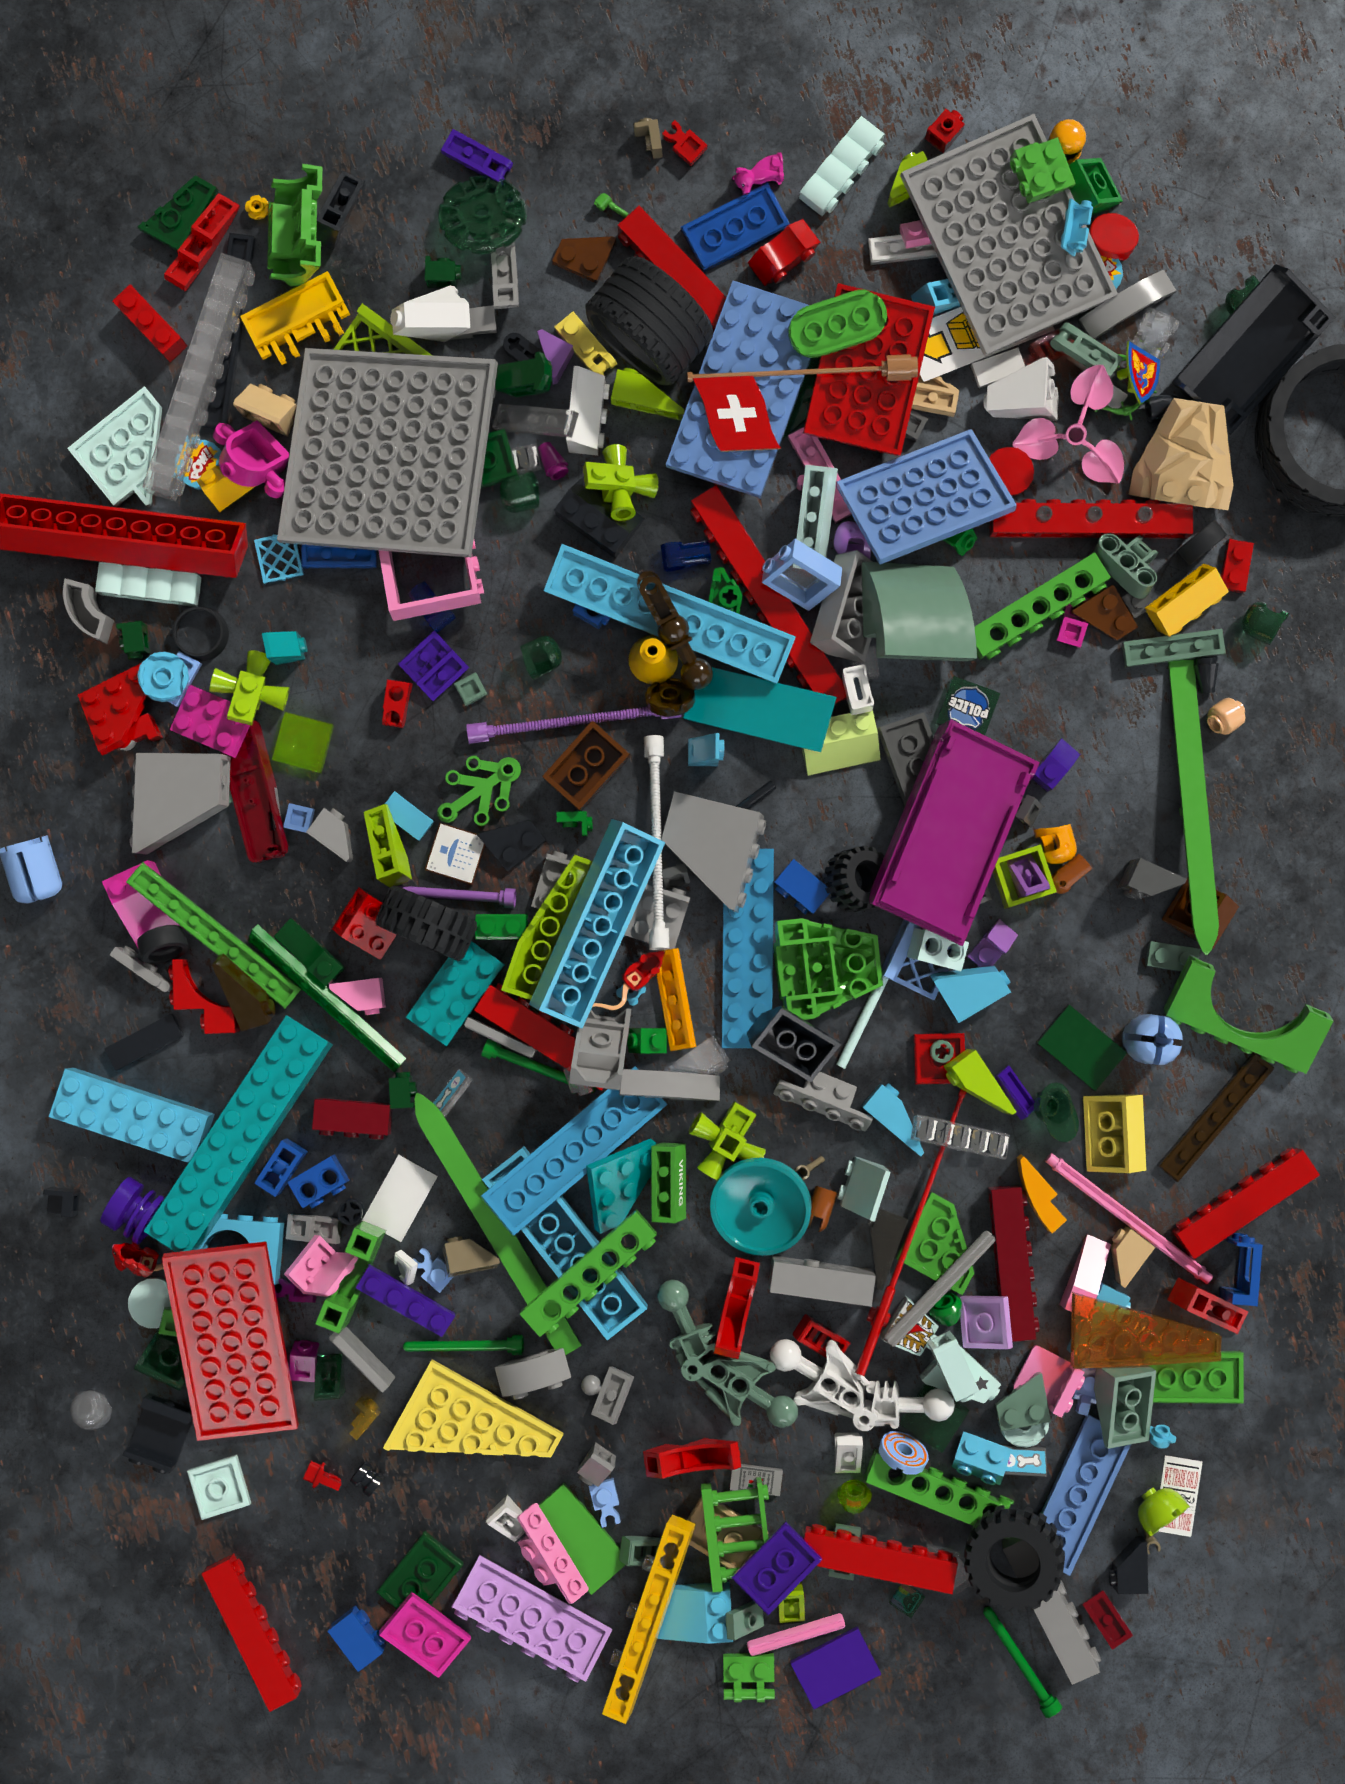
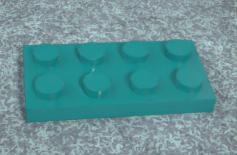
M471 941L463 959L457 961L448 957L406 1018L445 1046H448L505 964Z

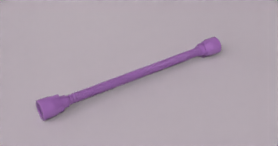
M640 707L639 709H626V711L624 709L623 711L617 710V712L608 711L607 713L601 712V714L595 713V715L592 713L585 714V716L579 715V717L576 715V717H563V719L560 717V719L554 718V720L545 719L544 721L538 720V722H522V724H504L503 726L497 725V727L487 725V722L467 724V736L469 744L489 741V738L495 737L497 734L503 735V733L512 734L513 732L519 733V731L525 732V730L528 732L535 731V729L560 728V726L566 727V725L576 726V724H588L592 720L596 723L599 721L600 723L601 721L607 722V720L614 721V719L616 721L617 719L623 720V718L632 719L633 717L639 718V716L648 717L652 715L658 717L659 715L652 713L647 707H642V709ZM681 715L671 717L661 716L662 719H672L681 717Z

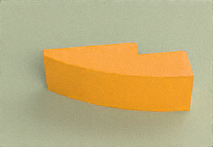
M1020 1154L1016 1157L1018 1172L1023 1190L1026 1191L1028 1202L1047 1231L1053 1233L1067 1221L1051 1203V1200L1058 1194L1031 1163Z

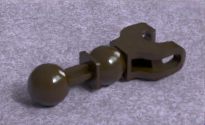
M651 570L643 571L637 577V587L658 625L657 632L659 638L663 643L667 644L670 651L676 650L683 663L681 669L682 682L693 690H701L707 687L713 677L712 667L706 660L697 658L689 644L692 637L689 633L688 622L678 614L658 575ZM648 583H655V587L652 590L645 589Z

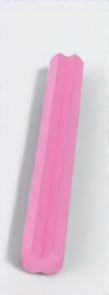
M841 1613L750 1640L747 1642V1647L751 1656L762 1654L843 1629L845 1627L844 1618Z

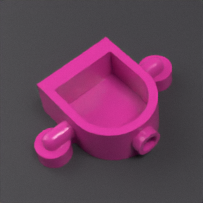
M258 420L236 432L232 426L226 423L218 424L213 432V438L217 443L224 445L219 456V466L222 474L241 486L254 487L265 483L264 490L267 495L272 498L282 497L285 481L277 474L285 470L290 453Z

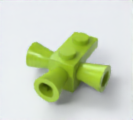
M620 444L609 445L602 452L606 463L585 462L583 466L585 488L602 490L603 502L612 503V519L616 521L630 520L636 514L630 499L631 495L634 492L655 498L658 491V476L656 473L634 476L633 466L626 465L627 448Z
M255 650L248 651L246 672L240 671L238 678L217 668L214 669L209 692L233 693L227 714L228 720L252 726L256 710H259L261 701L282 711L285 710L290 687L265 686V677L263 675L271 662L267 659L265 653Z
M733 1101L718 1127L700 1112L692 1122L688 1134L709 1140L708 1144L713 1150L697 1168L711 1178L718 1180L726 1158L733 1162L736 1157L741 1161L749 1158H764L766 1149L746 1143L747 1140L744 1137L756 1114Z

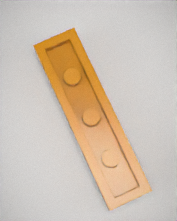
M679 948L664 950L665 955L660 972L657 973V980L670 1051L696 1047Z

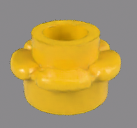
M254 195L246 202L245 210L250 218L262 220L268 215L269 203L266 198Z

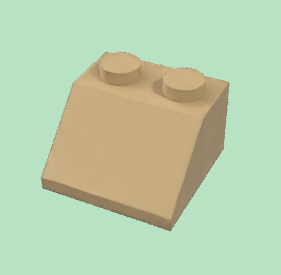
M249 384L234 400L233 405L244 418L253 422L258 420L262 426L288 437L295 421L297 407L295 400L285 394L279 397L273 394V390L265 385L259 384L257 387Z

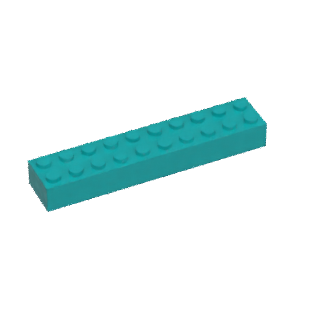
M286 1015L144 1232L174 1252L200 1249L333 1044Z

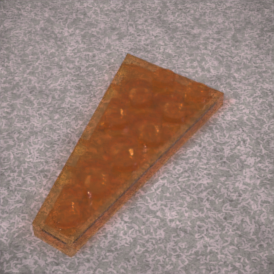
M1072 1292L1071 1366L1073 1369L1221 1361L1222 1337L1218 1333Z

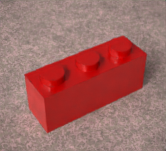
M131 284L112 300L117 308L169 362L173 361L187 347L184 340Z

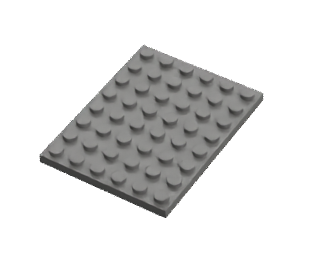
M1035 114L932 158L900 174L984 357L1096 307L1118 295L1090 232L1088 233L1087 246L1083 249L1082 253L1076 252V255L1073 257L1061 248V236L1064 233L1066 221L1065 213L1068 209L1069 199L1072 198L1074 200L1070 189L1029 204L1020 193L1017 174L1013 173L1010 167V156L1016 149L1035 142L1040 144L1047 141Z

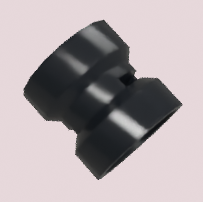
M365 1461L349 1481L354 1486L361 1484L362 1492L367 1497H370L385 1477L380 1472H371L372 1465Z

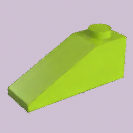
M617 369L611 395L612 405L682 421L685 410L643 375L638 374V371L634 369Z
M384 804L365 811L364 817L376 879L389 888L393 885L397 886L411 881L412 876L408 857L388 805Z
M966 1049L944 1065L948 1072L946 1077L953 1086H957L1002 1113L1010 1115L1016 1113V1110L976 1050Z

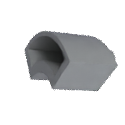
M65 578L63 599L69 617L84 633L102 643L108 644L114 620L104 615L99 609L95 589L88 584Z
M563 1348L545 1350L527 1357L513 1359L494 1367L502 1397L513 1395L514 1399L526 1397L528 1392L548 1387V1390L561 1387L563 1385L562 1381L571 1378Z

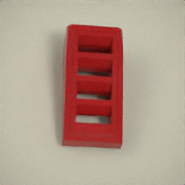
M807 1314L803 1316L793 1332V1336L798 1342L827 1358V1343L823 1348L821 1345L827 1336L830 1337L828 1341L839 1342L838 1347L843 1353L851 1344L848 1340ZM821 1331L815 1342H813L812 1340L817 1332Z

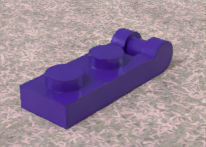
M452 129L441 148L443 155L488 178L498 186H502L505 180L504 175L513 166V162L454 129ZM493 162L498 165L496 171L490 169Z

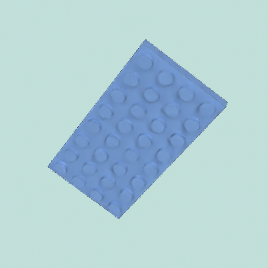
M733 280L699 374L807 369L811 358L799 354L792 347L788 337V328L793 316L800 309L809 305ZM805 375L754 377L764 398L771 429L779 446ZM694 385L668 456L666 467L761 499L778 449L720 452L711 435L704 403L696 385Z

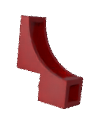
M172 959V965L169 966V978L173 980V990H170L169 999L174 1010L204 1009V1014L200 1016V1025L204 1029V1034L240 1032V1027L231 1007L212 1001L196 986L189 970L188 959Z
M735 1257L729 1277L726 1298L720 1315L714 1354L739 1359L747 1317L760 1266L758 1262Z
M703 1438L682 1446L664 1444L643 1451L646 1477L664 1479L694 1471L712 1469L735 1470L741 1468L740 1451L737 1441Z

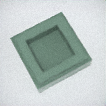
M476 672L454 683L465 706L488 695Z

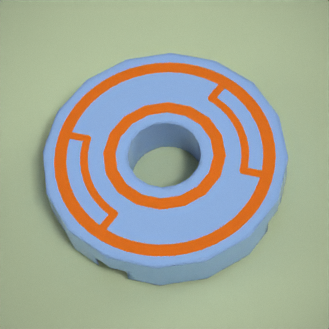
M890 1431L883 1436L880 1442L879 1453L883 1461L895 1470L897 1467L902 1469L904 1474H918L922 1472L929 1460L928 1452L924 1445L907 1433Z

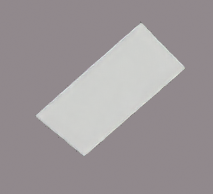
M398 1155L362 1221L387 1230L385 1234L402 1242L438 1176Z

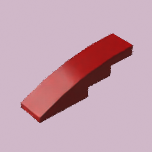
M218 193L191 226V234L177 250L178 257L164 273L165 280L186 291L216 250L239 211L240 205Z

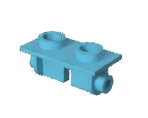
M1070 198L1068 209L1065 213L1066 221L1064 233L1061 236V248L1074 257L1076 252L1082 253L1083 249L1087 246L1089 229L1081 227L1082 225H1090L1093 207L1091 206V201L1083 200L1081 204H1078Z

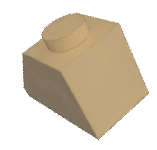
M1125 1226L1124 1229H1119L1112 1238L1113 1244L1111 1245L1116 1282L1126 1288L1155 1249L1152 1244Z

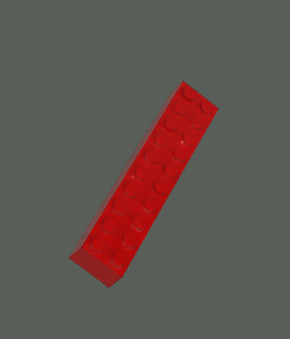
M0 493L1 550L237 578L248 548L246 523Z

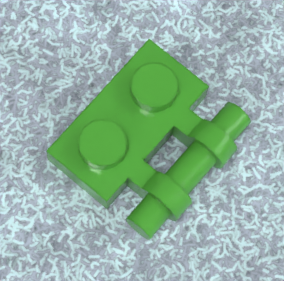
M750 1653L723 1654L724 1682H734V1689H724V1700H734V1703L742 1702V1700L765 1702V1700L775 1699L774 1689H764V1682H774V1653H762L751 1656ZM741 1682H756V1689H742Z

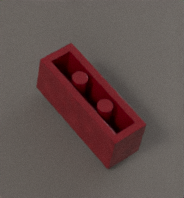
M317 1098L314 1100L312 1130H319V1135L332 1136L334 1131L344 1132V1137H359V1133L369 1134V1139H384V1135L391 1134L393 1109H390L389 1103Z

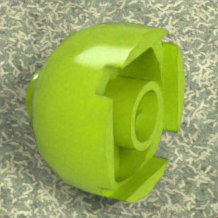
M1153 1487L1141 1496L1144 1501L1138 1508V1518L1145 1532L1151 1537L1160 1528L1167 1526L1179 1517L1190 1506L1177 1491L1170 1488L1156 1491Z

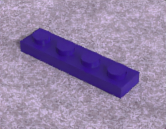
M368 1264L355 1285L356 1289L443 1337L455 1318L453 1311Z

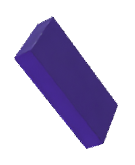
M1009 1065L994 1077L1016 1110L1020 1120L1027 1118L1038 1107Z

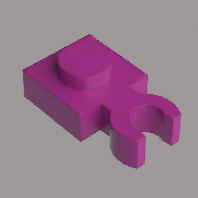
M279 1279L282 1291L276 1293V1298H284L289 1294V1302L316 1303L315 1295L303 1294L291 1281L289 1283L285 1279Z

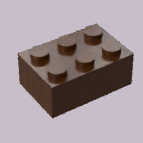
M592 720L542 777L575 808L582 811L630 758V753Z

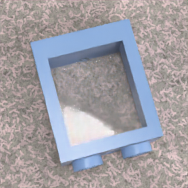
M794 539L788 545H784L774 557L768 558L762 567L763 584L808 611L839 588L841 584L842 567L797 539Z

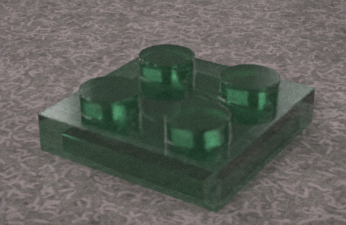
M924 1384L916 1397H925L930 1390L937 1388ZM953 1399L955 1404L954 1412L947 1420L938 1422L931 1420L925 1413H905L899 1424L943 1453L970 1410Z

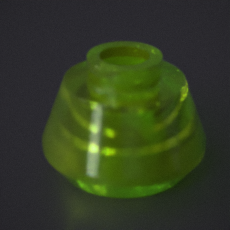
M849 1480L839 1486L837 1497L845 1511L857 1514L865 1510L871 1501L872 1492L865 1483L859 1480Z

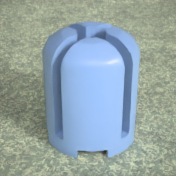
M48 835L41 837L43 842L40 841L39 837L6 846L7 852L5 847L0 848V858L13 898L17 902L28 904L37 900H43L55 896L62 888V880Z
M1153 1014L1138 1015V1017L1132 1019L1125 1026L1122 1034L1123 1047H1125L1128 1055L1133 1060L1144 1064L1165 1065L1173 1061L1182 1049V1046L1173 1045V1039L1183 1040L1182 1032L1178 1024L1166 1016ZM1142 1035L1154 1037V1042L1141 1041Z

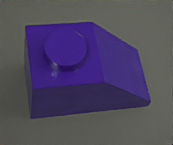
M1061 738L1039 763L1032 779L1046 792L1052 790L1081 754Z

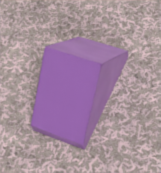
M541 329L537 333L543 353L547 360L551 361L552 383L554 385L559 382L574 354L573 345Z
M1031 853L1007 861L1018 898L1050 889L1048 881Z

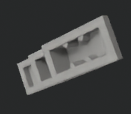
M623 1069L620 1096H645V1098H669V1100L720 1101V1076Z

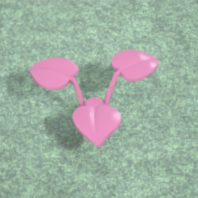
M1099 364L1084 370L1072 384V401L1076 404H1084L1078 423L1070 425L1065 434H1055V426L1050 420L1045 418L1032 419L1024 425L1019 435L1013 441V447L1024 451L1030 458L1044 460L1057 453L1058 442L1056 439H1067L1072 445L1083 444L1091 450L1082 459V469L1085 475L1097 482L1120 483L1124 471V460L1120 448L1114 442L1107 439L1101 440L1094 447L1085 440L1087 431L1082 425L1088 406L1094 410L1102 409L1109 404L1113 397V384L1104 365Z

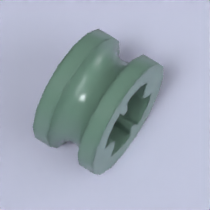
M938 1040L931 1045L930 1055L935 1061L946 1063L953 1057L954 1049L948 1041ZM941 1044L946 1045L944 1048L948 1049V1054L943 1055V1059L938 1058L939 1054H935V1049L940 1048Z

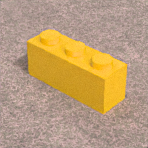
M1203 563L1146 606L1145 610L1157 631L1170 637L1180 632L1188 622L1200 617L1202 612L1209 606L1221 601L1222 597L1229 591L1217 569Z

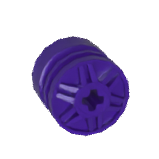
M127 1177L110 1198L102 1213L100 1223L113 1231H117L125 1223L123 1236L129 1238L133 1234L132 1242L138 1245L147 1237L148 1234L144 1230L166 1197L160 1195L155 1199L156 1192L151 1190L142 1198L144 1185L131 1177Z

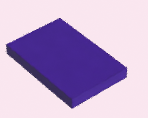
M785 1521L732 1575V1579L769 1615L822 1561V1557Z
M858 1626L790 1661L813 1709L881 1675V1671Z

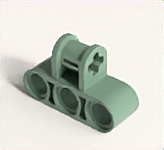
M1106 533L1102 535L1093 553H1096L1108 574L1133 597L1138 599L1147 597L1157 581L1156 573L1148 565L1155 559L1158 552L1156 550L1152 551L1142 541L1143 538L1140 535L1128 545L1114 534Z

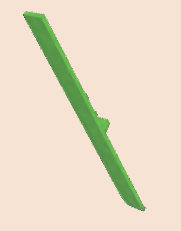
M1179 660L1168 662L1181 799L1179 814L1183 820L1192 926L1202 952L1208 955L1218 936L1219 919L1194 660Z
M416 1093L414 1099L415 1113L422 1131L528 1305L547 1286L517 1236L511 1235L480 1197L488 1188L443 1113L422 1094ZM550 1302L545 1305V1311L548 1314L554 1315L558 1313L559 1308L555 1303ZM565 1316L557 1322L559 1327L547 1336L553 1348H563L565 1355L582 1346Z

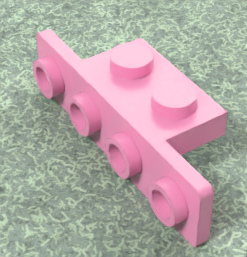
M534 1503L517 1516L519 1523L527 1534L517 1543L521 1548L523 1557L533 1567L537 1580L543 1586L556 1583L567 1602L573 1604L589 1588L539 1505Z

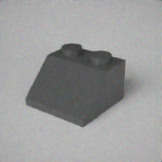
M1138 858L1129 861L1118 888L1124 890V896L1137 900V898L1142 899L1143 897L1153 896L1185 884L1187 879L1149 861Z

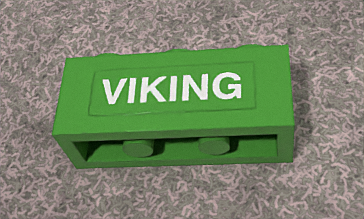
M659 1143L651 1146L652 1222L677 1223L686 1219V1144Z

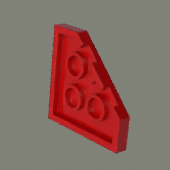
M141 663L78 694L95 744L102 756L126 744L129 738L127 733L133 722H137L145 707L143 702L147 695L144 694L138 681V671Z

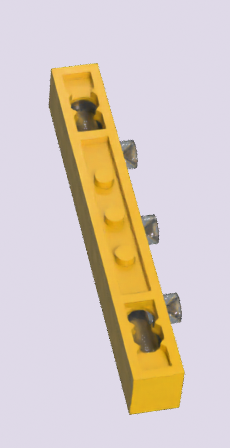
M673 1514L666 1523L656 1556L653 1557L647 1554L642 1570L650 1573L640 1603L638 1605L631 1602L625 1616L634 1620L623 1652L615 1649L609 1663L618 1668L602 1714L624 1724L627 1723L632 1714L696 1526L695 1523Z

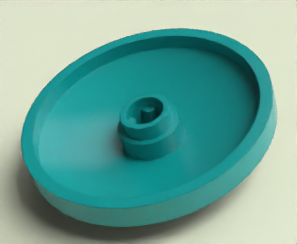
M749 1158L730 1166L717 1180L710 1200L712 1220L719 1234L736 1249L753 1255H774L786 1251L795 1245L807 1230L812 1210L811 1197L802 1178L789 1166L769 1158Z

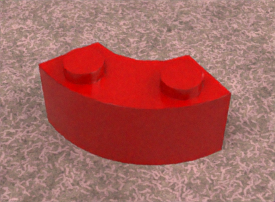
M804 219L789 224L774 239L761 246L747 263L764 286L772 282L778 284L787 277V272L801 261L807 262L816 253L814 249L821 242Z

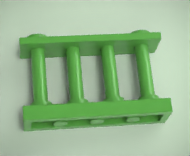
M756 1477L757 1488L717 1492V1490H712L711 1483L701 1484L713 1592H722V1583L732 1579V1575L739 1569L720 1567L719 1557H724V1554L756 1551L768 1539L764 1500H769L768 1486L767 1484L762 1485L761 1477ZM759 1499L760 1514L720 1518V1515L715 1516L714 1506H718V1503ZM762 1525L763 1539L732 1543L717 1541V1532L721 1531L722 1528Z

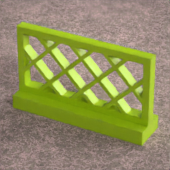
M363 303L357 310V316L333 349L342 350L345 345L354 344V350L359 351L358 343L370 341L372 352H376L375 340L385 338L388 341L389 351L382 353L431 355L409 337L393 335V325ZM362 321L368 326L370 337L357 339L356 328ZM373 330L377 332L379 335L374 336ZM393 345L396 346L399 350L393 351Z

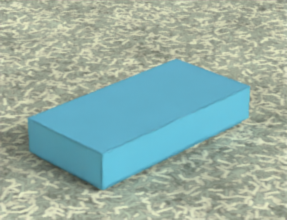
M395 791L385 803L389 807L394 822L418 841L424 837L435 822Z

